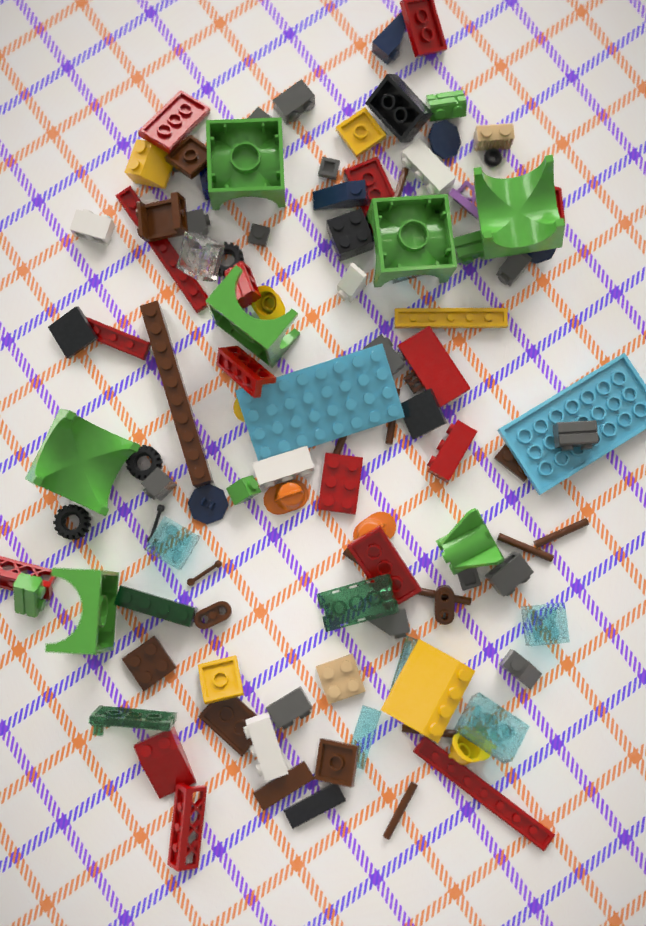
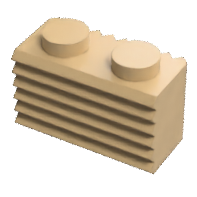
M513 123L477 125L473 134L474 150L477 152L478 150L487 151L492 148L498 150L510 149L515 139Z

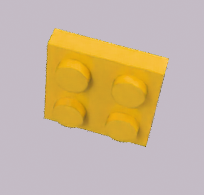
M366 107L335 127L336 132L356 158L386 139L385 132Z
M236 655L198 664L205 705L244 695Z

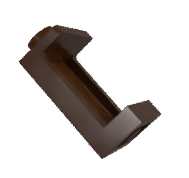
M171 193L170 199L144 204L141 201L137 202V233L146 242L149 243L188 234L186 198L180 193Z

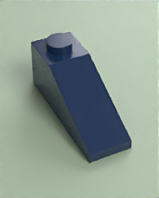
M402 12L372 41L371 52L386 65L391 61H395L400 55L401 45L406 32Z
M365 180L348 181L313 192L314 211L369 206L368 187Z

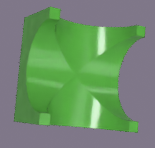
M282 117L206 120L208 194L212 210H220V206L224 202L241 197L265 198L275 202L278 208L286 207Z
M553 154L546 155L543 162L533 171L514 178H493L486 175L481 167L473 168L474 193L485 260L562 248L565 221L564 218L560 219L557 208Z
M448 194L372 198L366 214V221L372 226L375 241L376 266L373 280L374 288L382 287L391 280L411 275H431L438 277L440 283H447L457 268Z
M235 265L207 298L206 304L216 325L269 367L273 368L300 336V332L295 328L285 335L293 321L297 318L298 313L291 308L285 315L271 320L257 319L247 314L237 301L236 288L243 271Z
M59 409L25 480L106 517L109 511L108 497L115 478L126 460L133 453L138 452L140 445L90 423L73 411Z
M52 568L51 576L68 581L77 590L81 599L82 613L79 624L71 635L62 641L46 644L45 652L96 655L114 651L117 605H114L118 593L119 572Z

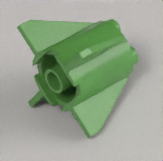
M476 508L468 511L449 534L436 540L441 551L444 550L441 553L446 563H451L449 567L453 575L468 568L497 565L504 561L501 551Z

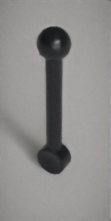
M159 504L157 507L158 512L151 534L147 538L148 543H153L155 540L154 534L160 515L165 509L164 505Z

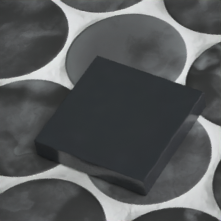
M79 306L74 307L48 326L67 359L72 358L98 339Z
M428 389L401 403L405 416L403 419L412 440L447 424L432 389Z

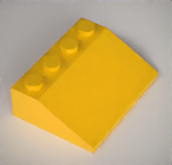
M418 639L381 711L438 743L475 670Z

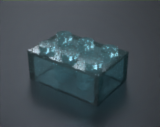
M478 692L471 696L453 730L505 764L513 761L530 726Z

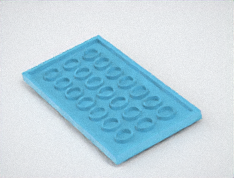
M383 343L276 377V383L262 385L261 397L253 398L243 388L235 390L258 461L304 446H308V448L405 417Z
M623 353L497 431L538 495H541L646 429V384L629 358ZM597 421L599 442L593 446V449L581 450V447H573L574 450L562 451L561 448H555L553 425L557 422Z

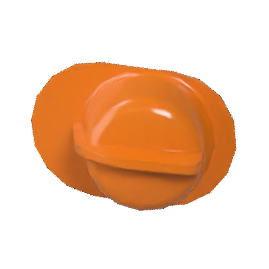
M294 479L289 482H282L268 488L263 498L264 505L272 514H285L303 507L308 501L309 493L306 485L299 480Z
M376 512L355 527L353 540L381 525L389 539H391L396 531V522L390 514Z

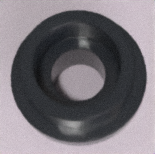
M495 148L487 150L483 158L485 164L489 167L498 166L502 161L501 152Z

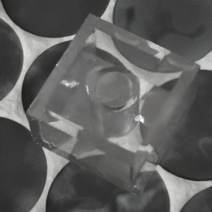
M185 231L176 268L198 281L216 282L225 245L204 233Z

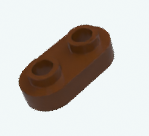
M441 585L435 590V619L439 624L448 625L455 617V595L450 586ZM447 594L448 598L442 599L441 596ZM447 613L448 617L442 618L441 615Z
M226 601L216 602L198 611L195 614L194 623L200 629H208L227 620L232 614V607ZM221 607L226 609L223 615L219 613ZM204 615L208 617L207 623H203L201 620Z

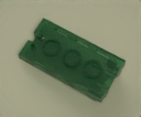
M384 574L318 593L317 598L320 609H324L325 616L322 617L325 631L329 632L399 613L398 602L392 591L393 583L390 575Z
M99 705L89 716V724L93 726L94 736H103L104 727L110 728V726L170 731L177 720V712Z

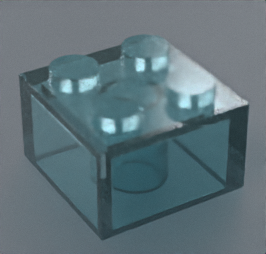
M164 516L144 550L177 570H182L201 537Z
M565 602L521 606L526 646L570 643Z

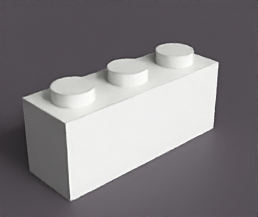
M417 138L402 151L401 162L403 166L410 169L419 182L422 181L425 184L427 191L431 195L444 194L454 185L456 176L420 138Z
M308 446L252 463L260 487L264 486V489L275 486V482L281 480L283 483L294 480L293 477L301 475V477L312 474L311 471L315 470Z
M266 712L246 719L247 726L243 728L247 739L251 738L253 743L250 746L253 758L257 757L259 764L256 765L259 777L264 776L265 782L288 774L269 713Z

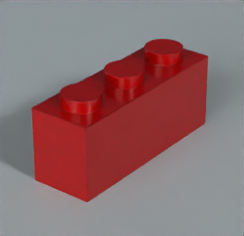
M459 420L455 424L451 423L446 431L449 435L446 440L441 439L436 448L439 450L437 456L432 455L427 464L430 467L427 472L448 483L478 431Z

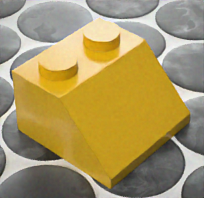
M136 139L124 173L136 184L166 189L173 166L165 161V156L168 153L146 140Z

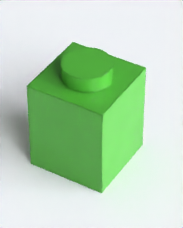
M253 475L241 478L226 488L234 505L247 502L261 493L258 482Z

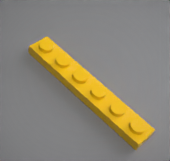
M395 308L394 328H426L428 326L431 328H507L508 308Z

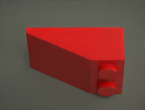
M174 726L133 745L139 762L159 799L174 793L176 783H184L190 786L197 782Z

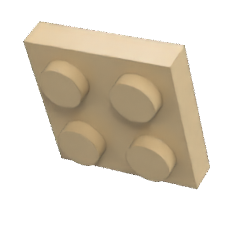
M353 653L316 666L328 705L366 692Z

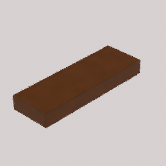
M304 760L289 769L288 774L275 778L254 791L253 795L264 811L312 781L314 776Z

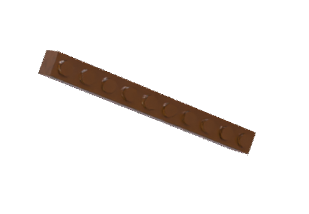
M158 300L141 305L140 310L192 485L198 488L214 483L162 307Z

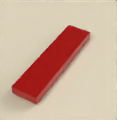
M86 317L98 337L95 341L139 359L146 360L151 347L150 342Z

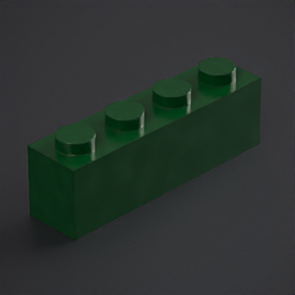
M121 585L114 605L187 627L193 626L194 617L198 610L194 606Z

